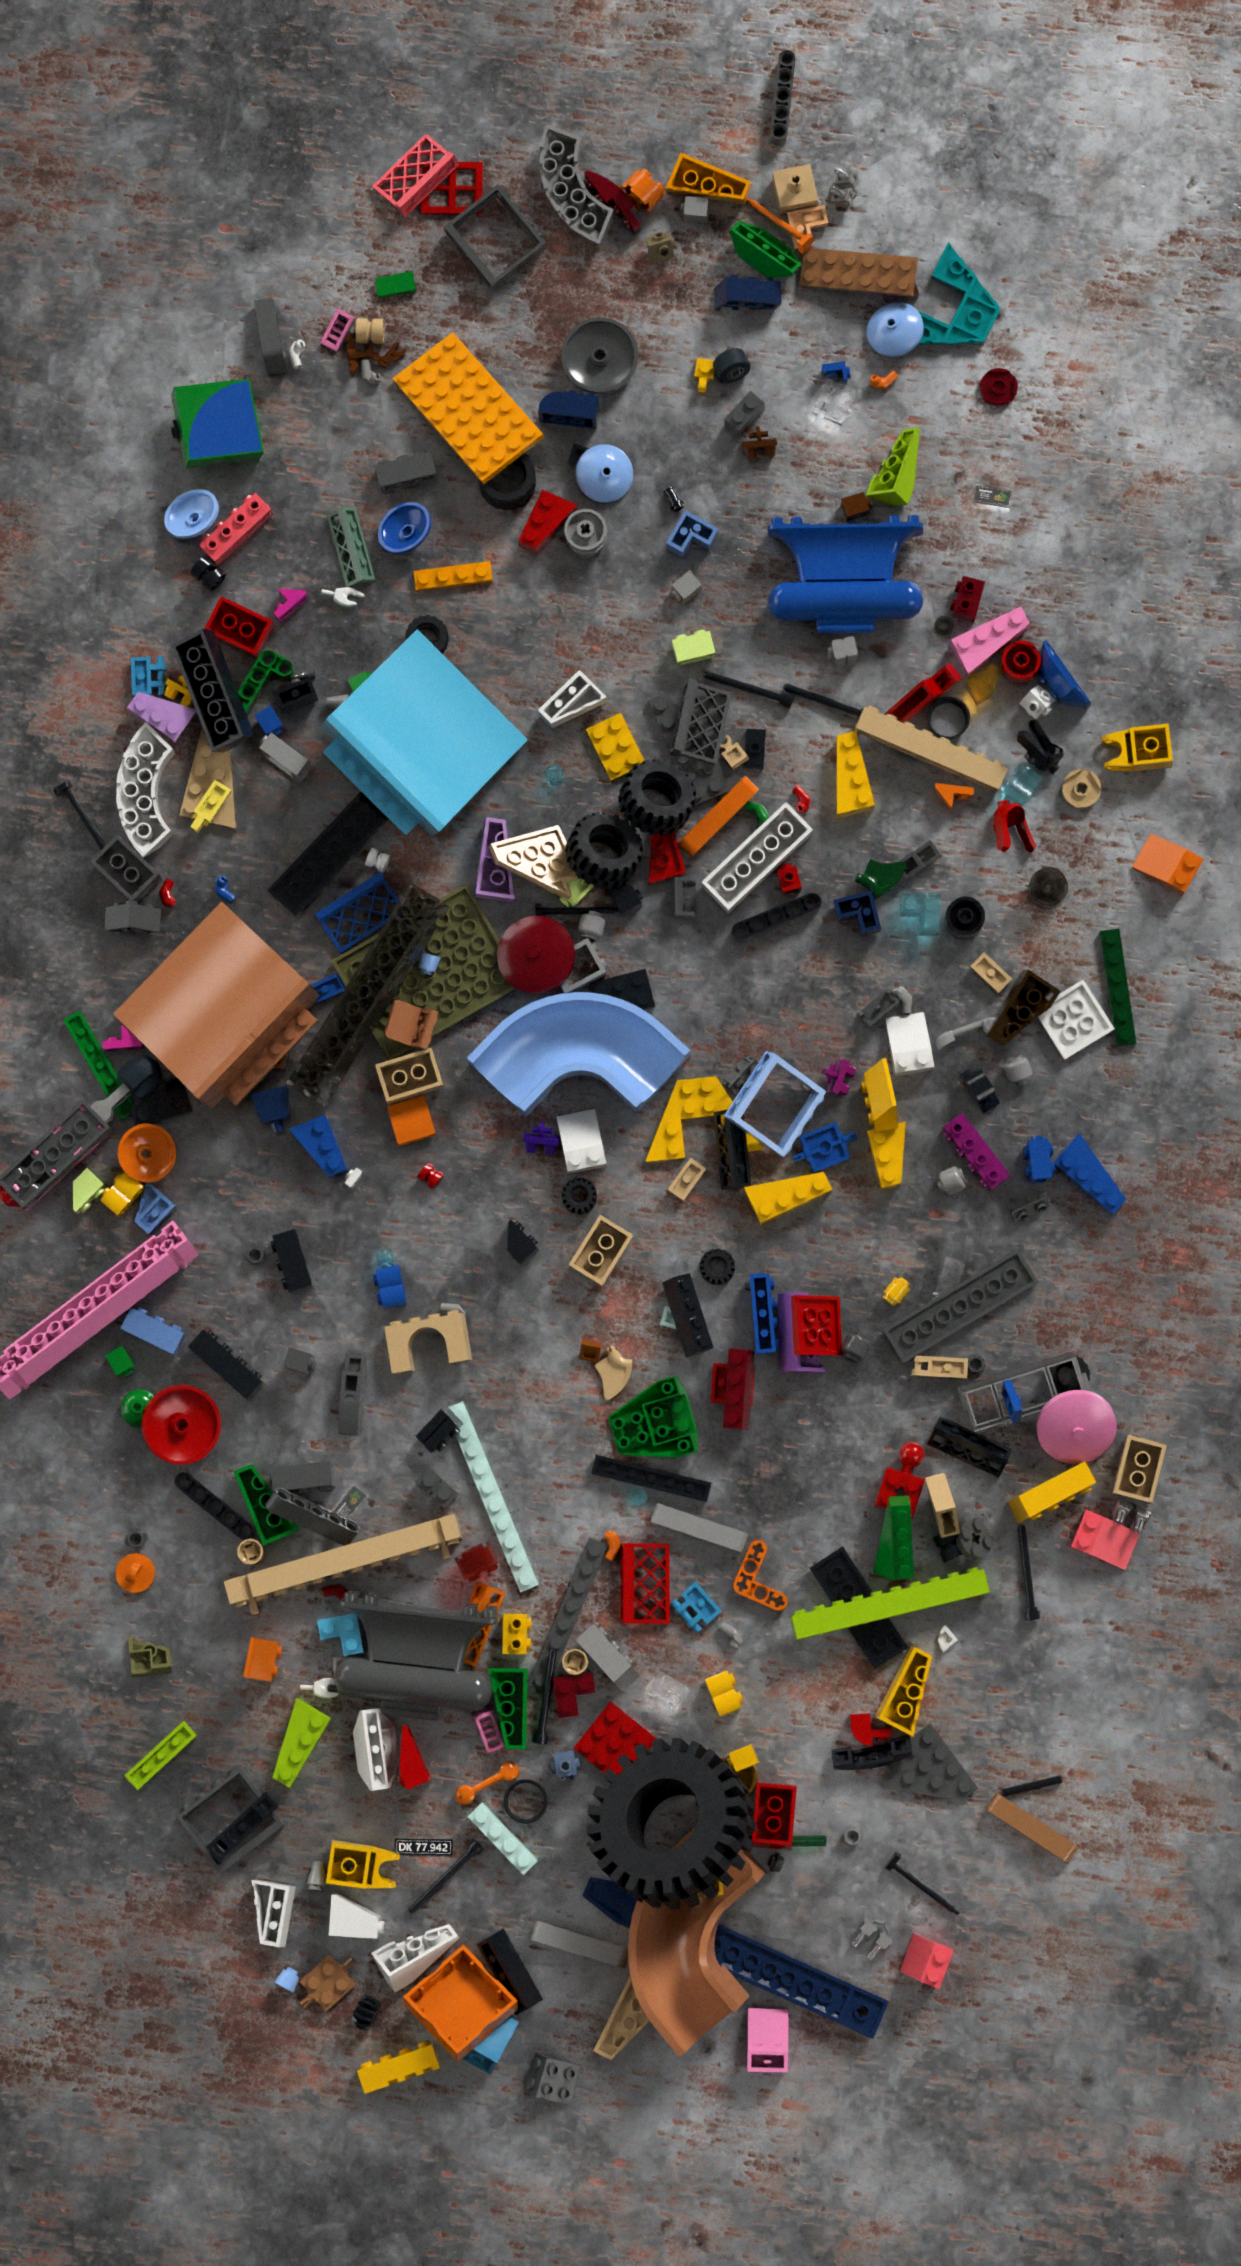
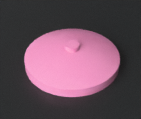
M1072 1390L1053 1397L1044 1405L1037 1419L1036 1430L1039 1442L1048 1455L1064 1463L1080 1464L1084 1461H1092L1108 1450L1115 1439L1117 1423L1112 1407L1103 1397L1090 1391Z

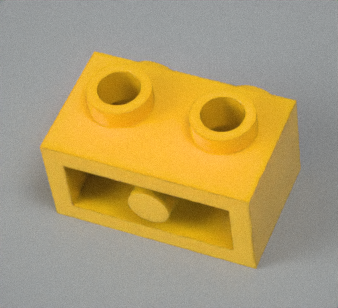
M503 1614L502 1654H527V1650H531V1638H527V1630H531V1618H528V1614Z

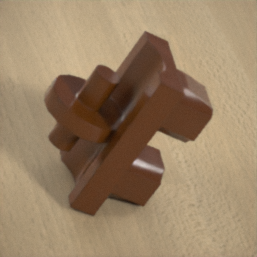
M759 426L755 427L756 432L749 433V439L756 438L757 440L741 442L747 459L757 458V447H764L765 457L775 456L777 439L761 440V437H768V431L760 432Z

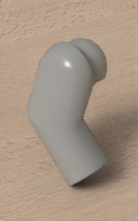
M360 361L362 378L371 385L379 384L382 377L379 373L376 374L371 371L370 361Z

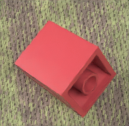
M913 1933L899 1972L940 1989L954 1950Z

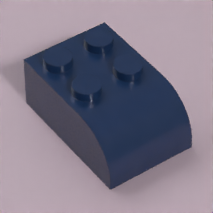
M572 390L552 392L546 395L539 404V423L597 429L599 396H595L594 393L576 394Z

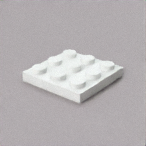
M1084 980L1060 993L1051 1008L1038 1017L1039 1022L1063 1060L1068 1059L1115 1029Z

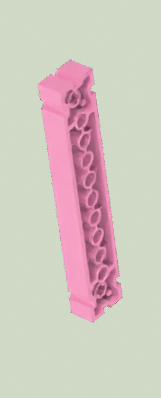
M171 1221L162 1228L161 1234L157 1237L153 1235L3 1350L4 1354L0 1356V1390L9 1400L22 1391L21 1387L24 1390L28 1389L30 1384L35 1382L37 1378L49 1371L62 1359H65L75 1349L82 1346L84 1342L113 1322L123 1312L130 1309L131 1306L144 1298L153 1289L160 1286L166 1279L177 1273L180 1268H186L187 1263L199 1255L174 1221Z

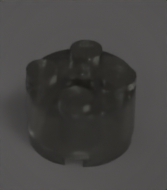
M1045 867L1032 875L1027 888L1028 898L1040 909H1055L1064 901L1067 895L1068 882L1060 870L1053 867ZM1047 885H1050L1051 890L1049 892H1046L1044 888Z

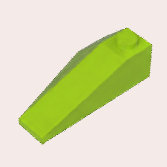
M918 427L902 430L891 448L892 454L887 460H883L881 464L883 468L878 475L875 474L871 479L866 497L893 507L908 505L915 483L920 435Z

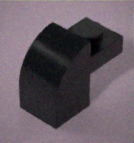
M977 1064L960 1074L966 1088L974 1096L983 1113L1000 1104L994 1087Z

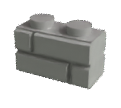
M853 636L846 637L844 640H832L831 647H828L827 652L829 663H833L835 668L843 667L844 664L852 665L856 663L858 651Z

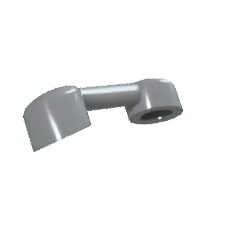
M988 1017L941 1034L936 1039L938 1050H942L955 1042V1037L983 1028L984 1034H987L996 1017Z

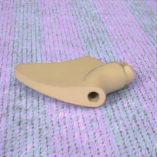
M614 1346L605 1349V1353L608 1356L595 1365L602 1378L606 1400L616 1396L625 1387L632 1372V1359L623 1358Z

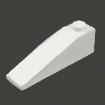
M448 1924L426 1931L424 1935L416 1938L409 1936L406 1941L400 1943L390 1942L371 1954L387 1983L394 1992H397L416 1980L459 1937Z

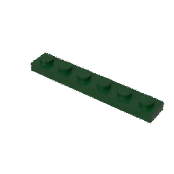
M1120 929L1100 931L1113 1027L1115 1028L1116 1047L1136 1045Z

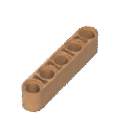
M997 1792L986 1808L987 1811L1067 1864H1069L1079 1848L1076 1844Z

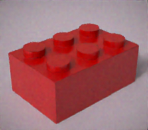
M221 596L204 629L214 630L218 642L257 660L275 625L272 620Z
M757 1782L754 1812L756 1832H752L753 1847L792 1851L797 1786Z

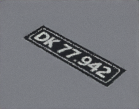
M395 1839V1853L400 1855L452 1856L453 1839Z

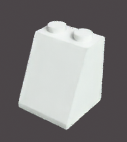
M339 1893L331 1895L329 1936L377 1939L380 1937V1934L384 1933V1921H381L380 1915Z

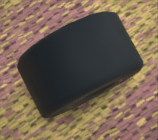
M740 348L728 349L719 354L713 361L714 370L723 383L739 381L749 373L751 368L745 352Z

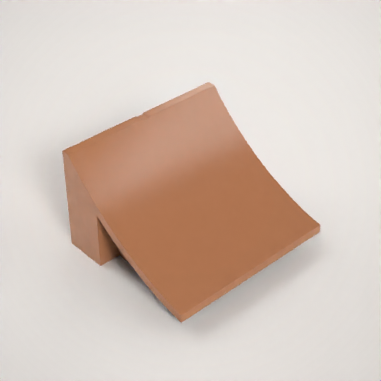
M221 901L113 1015L193 1095L213 1109L225 1096L237 1106L318 1022L308 1010L321 996Z

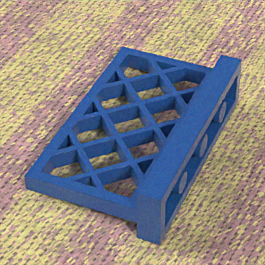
M380 871L315 913V916L338 951L342 953L404 913L405 909ZM382 884L388 890L386 898L375 896L376 888ZM373 891V896L367 895L368 893ZM389 893H390L391 897L393 898V900L388 899V898H389ZM364 896L372 898L370 909L358 907L360 898ZM374 898L385 901L383 912L372 910ZM357 901V905H356V906H352V905H351V904H353L354 902ZM388 901L396 903L400 909L395 914L385 913ZM345 908H356L353 920L342 917ZM358 909L369 911L367 923L356 920ZM341 911L340 917L334 916ZM371 912L383 914L381 923L378 925L369 923ZM385 915L390 916L389 918L384 920ZM331 917L339 919L337 930L329 929L325 921ZM341 920L353 922L351 933L339 931ZM355 923L366 925L364 934H353ZM368 925L374 926L372 929L368 930ZM331 932H336V937ZM338 933L350 935L349 943L342 948L337 942ZM352 936L358 937L355 940L351 941Z

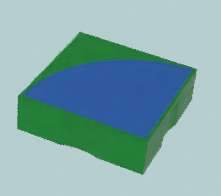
M250 378L174 387L171 398L175 419L180 430V445L185 468L208 466L219 462L259 460L264 450Z

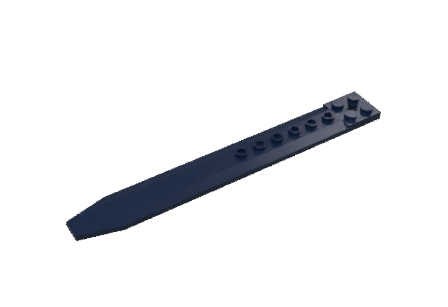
M590 1877L582 1896L611 1920L630 1929L637 1900L613 1881ZM718 1924L714 1942L715 1956L720 1966L724 1964L733 1976L866 2037L874 2038L889 2001ZM864 2006L866 2007V2012H868V2015H864L861 2018L859 2017L857 2008L861 2009Z

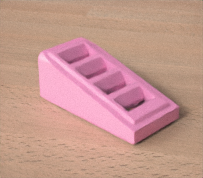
M337 309L320 343L338 352L356 318ZM342 317L348 320L347 324L340 321L339 318ZM336 323L344 327V330L336 328ZM332 330L341 334L340 338L331 334ZM328 337L336 340V345L328 341Z
M489 1707L474 1713L473 1717L487 1754L504 1748L505 1743L492 1708ZM487 1716L491 1717L490 1719L479 1722V1720L482 1718H485ZM493 1723L494 1726L482 1730L483 1726ZM496 1731L497 1734L485 1738L486 1734ZM499 1738V1742L488 1746L487 1742Z

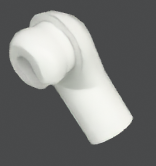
M303 340L295 341L288 350L293 369H298L302 366L299 356L305 348Z

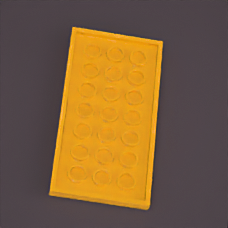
M453 332L392 378L399 389L483 485L545 438L537 426Z

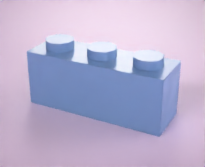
M138 1306L136 1310L130 1308L120 1329L176 1356L186 1334L182 1333L183 1328L172 1324L170 1327L164 1324L165 1319L156 1315L152 1318L147 1315L148 1311Z

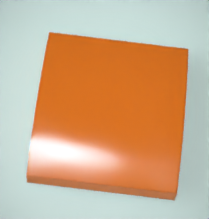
M424 1095L387 1106L398 1146L436 1135Z

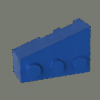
M326 1115L289 1129L330 1179L348 1172Z

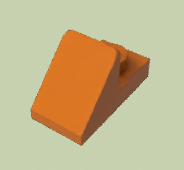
M935 783L934 791L949 811H952L953 797H957L959 801H968L973 798V787Z

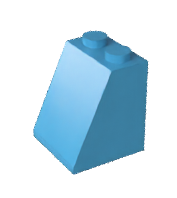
M511 2015L462 2059L491 2075L519 2022Z

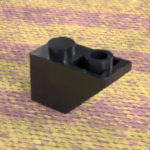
M510 1219L508 1221L507 1251L522 1265L538 1251L536 1246L538 1242L531 1234L527 1237L523 1232L525 1228L518 1220L514 1222Z

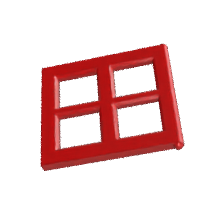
M458 162L459 166L448 175V185H438L433 190L448 191V207L429 206L428 195L421 202V215H459L468 207H456V191H475L474 202L481 198L483 162ZM430 166L422 167V174H426L430 170ZM475 170V186H456V171ZM480 210L475 215H478L480 217L482 215V210Z

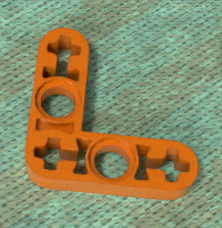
M755 1540L748 1548L735 1578L733 1588L736 1593L777 1611L783 1610L788 1603L787 1597L783 1593L754 1581L767 1552L766 1544L761 1540ZM758 1543L764 1549L763 1553L759 1552L757 1558H760L759 1563L752 1558H748L749 1554L753 1556L755 1550L752 1547L753 1545L757 1546ZM747 1562H753L756 1565V1570L753 1573L745 1571L744 1566ZM741 1572L746 1576H752V1580L750 1581L747 1578L745 1583L748 1586L747 1590L739 1591V1586L736 1584L737 1582H742L744 1578L740 1576ZM756 1589H765L766 1597L761 1600L757 1599L754 1594ZM769 1592L774 1593L772 1595L774 1598L783 1597L784 1605L776 1607L775 1602L771 1600L770 1604L765 1603L769 1598Z

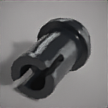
M670 486L663 491L670 504V510L678 512L684 508V501L680 500L674 486Z

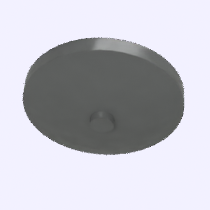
M603 317L590 318L577 324L566 336L561 351L562 366L568 379L579 389L594 394H607L619 390L633 377L638 364V347L632 333L620 322Z

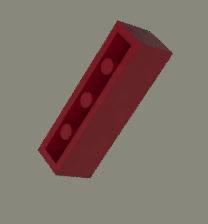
M729 1348L723 1428L749 1430L754 1351Z

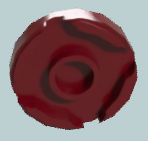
M991 369L981 379L980 395L991 406H1006L1017 395V379L1007 369Z

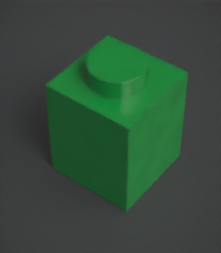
M120 1346L105 1355L118 1377L122 1376L125 1378L133 1373L132 1369L136 1368L124 1346Z

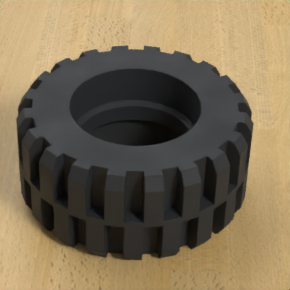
M653 759L652 762L645 760L642 763L636 764L628 772L619 791V808L621 812H624V818L631 822L630 825L634 828H639L640 832H649L653 836L657 834L665 836L668 833L673 834L677 832L687 822L696 803V789L693 787L694 783L691 778H687L688 774L684 770L681 771L680 767L676 764L673 766L666 760L660 762V759ZM654 789L660 791L669 798L672 805H656L646 798L642 790Z
M597 812L592 813L591 816L586 815L575 825L565 847L566 861L570 863V869L576 872L575 875L579 879L585 880L584 883L588 885L593 884L596 888H601L602 886L604 889H611L612 886L617 888L622 886V884H626L633 877L643 857L642 839L639 834H636V828L630 826L629 821L620 819V816L616 814L612 816L607 812L602 814ZM599 842L610 846L616 852L618 858L609 859L599 855L594 851L590 843Z

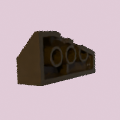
M1023 970L986 1036L1001 1046L1006 1045L1042 1013L1051 1008L1061 991L1032 971Z

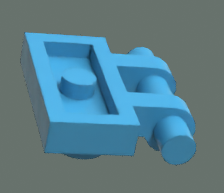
M150 656L131 657L133 697L138 692L152 696V688L158 689V696H165V688H167V684H165V671L167 668L166 664H164L163 656L156 657L157 664H151ZM151 671H157V681H152Z
M696 1581L681 1594L686 1600L681 1604L675 1599L670 1603L675 1609L674 1612L677 1615L680 1614L687 1622V1627L689 1629L692 1628L696 1634L702 1629L697 1623L702 1619L708 1624L722 1612ZM689 1605L697 1613L694 1618L686 1610Z

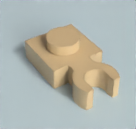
M726 734L727 743L720 745V749L724 751L721 754L734 770L749 758L737 742L733 744L730 736Z

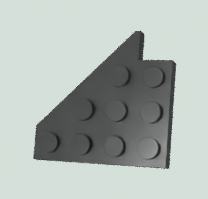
M928 1724L916 1733L914 1737H911L912 1755L898 1762L886 1765L894 1776L881 1785L883 1789L962 1801L979 1789L931 1724Z

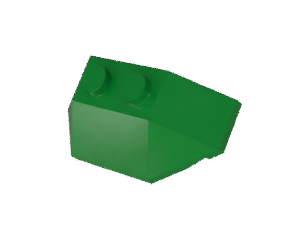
M739 220L729 231L738 257L768 278L792 276L802 265L798 261L793 249L761 227L745 224Z

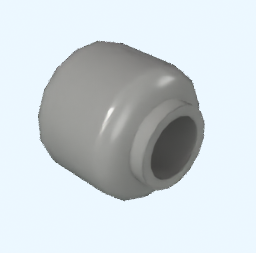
M589 911V914L581 915L578 926V933L581 934V938L596 941L597 938L602 937L605 920L596 911Z
M1021 1055L1007 1059L1004 1069L1010 1083H1017V1086L1028 1083V1078L1032 1076L1028 1059Z
M953 1166L939 1174L937 1184L941 1192L945 1191L948 1195H953L964 1190L968 1180L962 1168L958 1169L956 1166Z

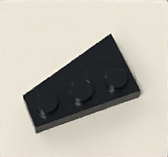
M175 1078L131 1108L130 1112L136 1126L146 1123L155 1124L190 1114L193 1110L185 1085L178 1078Z

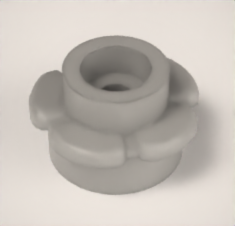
M849 1827L847 1830H844L842 1834L844 1843L847 1846L859 1845L862 1838L861 1831L857 1830L856 1827Z

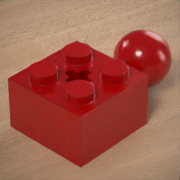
M908 1442L899 1451V1459L902 1462L901 1470L886 1468L874 1506L886 1510L888 1498L897 1496L894 1490L902 1488L905 1496L909 1495L911 1518H913L925 1479L913 1476L912 1472L914 1467L922 1463L924 1450L919 1444Z

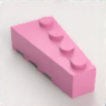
M1018 607L951 639L950 646L967 679L1028 629L1030 623L1022 607Z

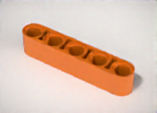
M744 776L678 843L692 857L759 790L758 787L747 776Z

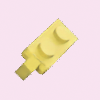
M214 780L193 811L192 818L195 820L190 826L191 829L198 833L203 825L207 827L232 791Z

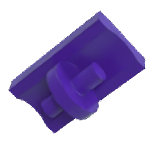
M541 1122L540 1127L532 1128V1132L535 1133H524L523 1142H525L526 1152L536 1153L537 1144H545L544 1154L554 1155L560 1136L549 1135L552 1134V1128H545V1122Z

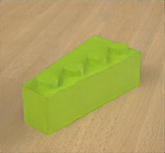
M296 1698L272 1778L292 1788L333 1718L302 1699Z

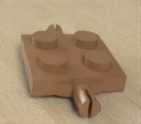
M331 1954L327 1955L299 1980L308 1993L299 2002L301 2006L305 2009L314 2001L325 2011L330 2009L356 1985L347 1971L356 1961L350 1956L349 1959L341 1964Z

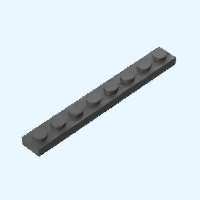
M589 1538L528 1686L543 1692L549 1650L551 1648L557 1650L555 1674L608 1545Z

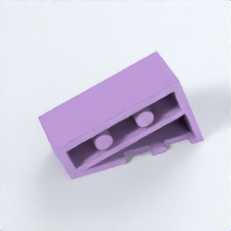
M141 692L135 695L126 708L127 711L144 723L147 722L155 731L172 743L177 740L196 713V709Z

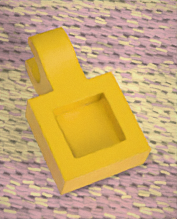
M697 358L694 379H699V393H706L707 381H713L714 360Z

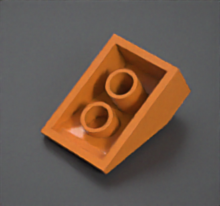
M1150 834L1131 868L1183 896L1204 859L1188 849Z
M251 1637L243 1677L273 1682V1678H277L279 1666H276L277 1658H281L283 1647L280 1646V1642Z

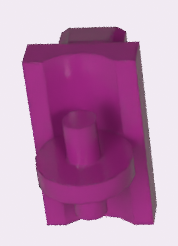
M838 1059L836 1065L830 1064L828 1070L822 1069L821 1073L826 1075L824 1082L829 1084L826 1093L831 1095L848 1094L850 1085L843 1083L844 1076L853 1078L856 1072V1068L849 1064L850 1061Z

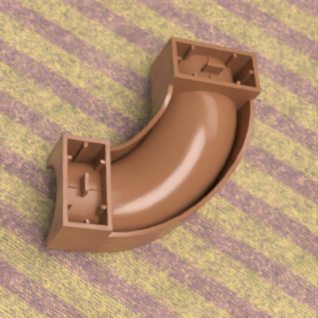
M695 1827L685 1834L670 1850L682 1845L691 1836ZM740 1850L738 1853L746 1862L742 1870L731 1865L726 1871L734 1880L728 1887L723 1884V1895L715 1896L711 1899L698 1895L700 1904L693 1907L680 1900V1909L671 1910L663 1903L660 1908H654L644 1900L642 1903L636 1902L628 1941V1962L632 1985L645 2015L679 2057L722 2019L738 2010L749 1997L748 1993L724 1964L722 1966L718 1964L714 1950L716 1930L727 1907L752 1888L766 1873L749 1851Z

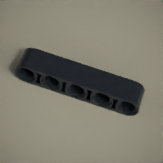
M809 893L737 922L732 927V938L739 943L745 942L812 915L820 910L821 897L816 893ZM810 899H815L818 905L812 908L808 906L807 902ZM792 906L800 909L797 915H792L789 912ZM777 913L781 915L782 919L779 922H774L771 916ZM761 921L764 927L759 930L755 929L753 923ZM742 928L746 934L738 937L735 934V930Z
M186 1472L176 1475L174 1480L175 1486L234 1535L242 1540L254 1537V1526L192 1475ZM183 1476L189 1478V1484L185 1487H182L179 1483L180 1478ZM199 1488H202L205 1493L202 1499H196L195 1491ZM213 1501H218L220 1504V1508L216 1512L210 1510V1504ZM229 1513L235 1516V1521L232 1524H227L225 1521V1517ZM243 1526H249L251 1530L247 1537H243L240 1533Z

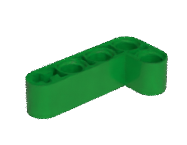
M265 650L259 655L238 690L240 699L244 701L243 707L247 716L272 675L287 681L290 675L295 673L294 667L289 660L271 650ZM267 657L274 658L271 664H265L264 659ZM284 666L290 667V671L286 674L280 672ZM258 673L264 675L260 681L254 680V676ZM247 690L254 691L251 697L244 696Z

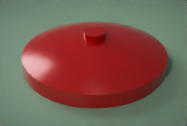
M174 1385L159 1391L150 1399L142 1415L141 1429L147 1447L155 1456L172 1464L184 1465L199 1461L214 1448L220 1435L221 1419L216 1404L205 1392L188 1385Z

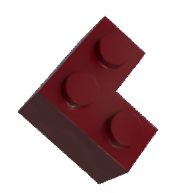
M593 1673L553 1678L558 1718L578 1716L576 1695L596 1693Z

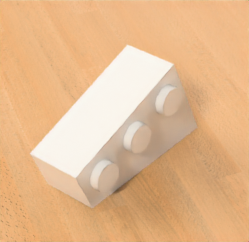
M251 1880L254 1888V1904L257 1911L256 1919L260 1944L285 1947L296 1886L263 1880Z

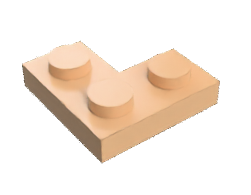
M825 205L787 212L789 225L804 236L808 233L811 234L810 229L828 226ZM791 235L794 251L799 250L797 249L799 246L797 243L800 240Z

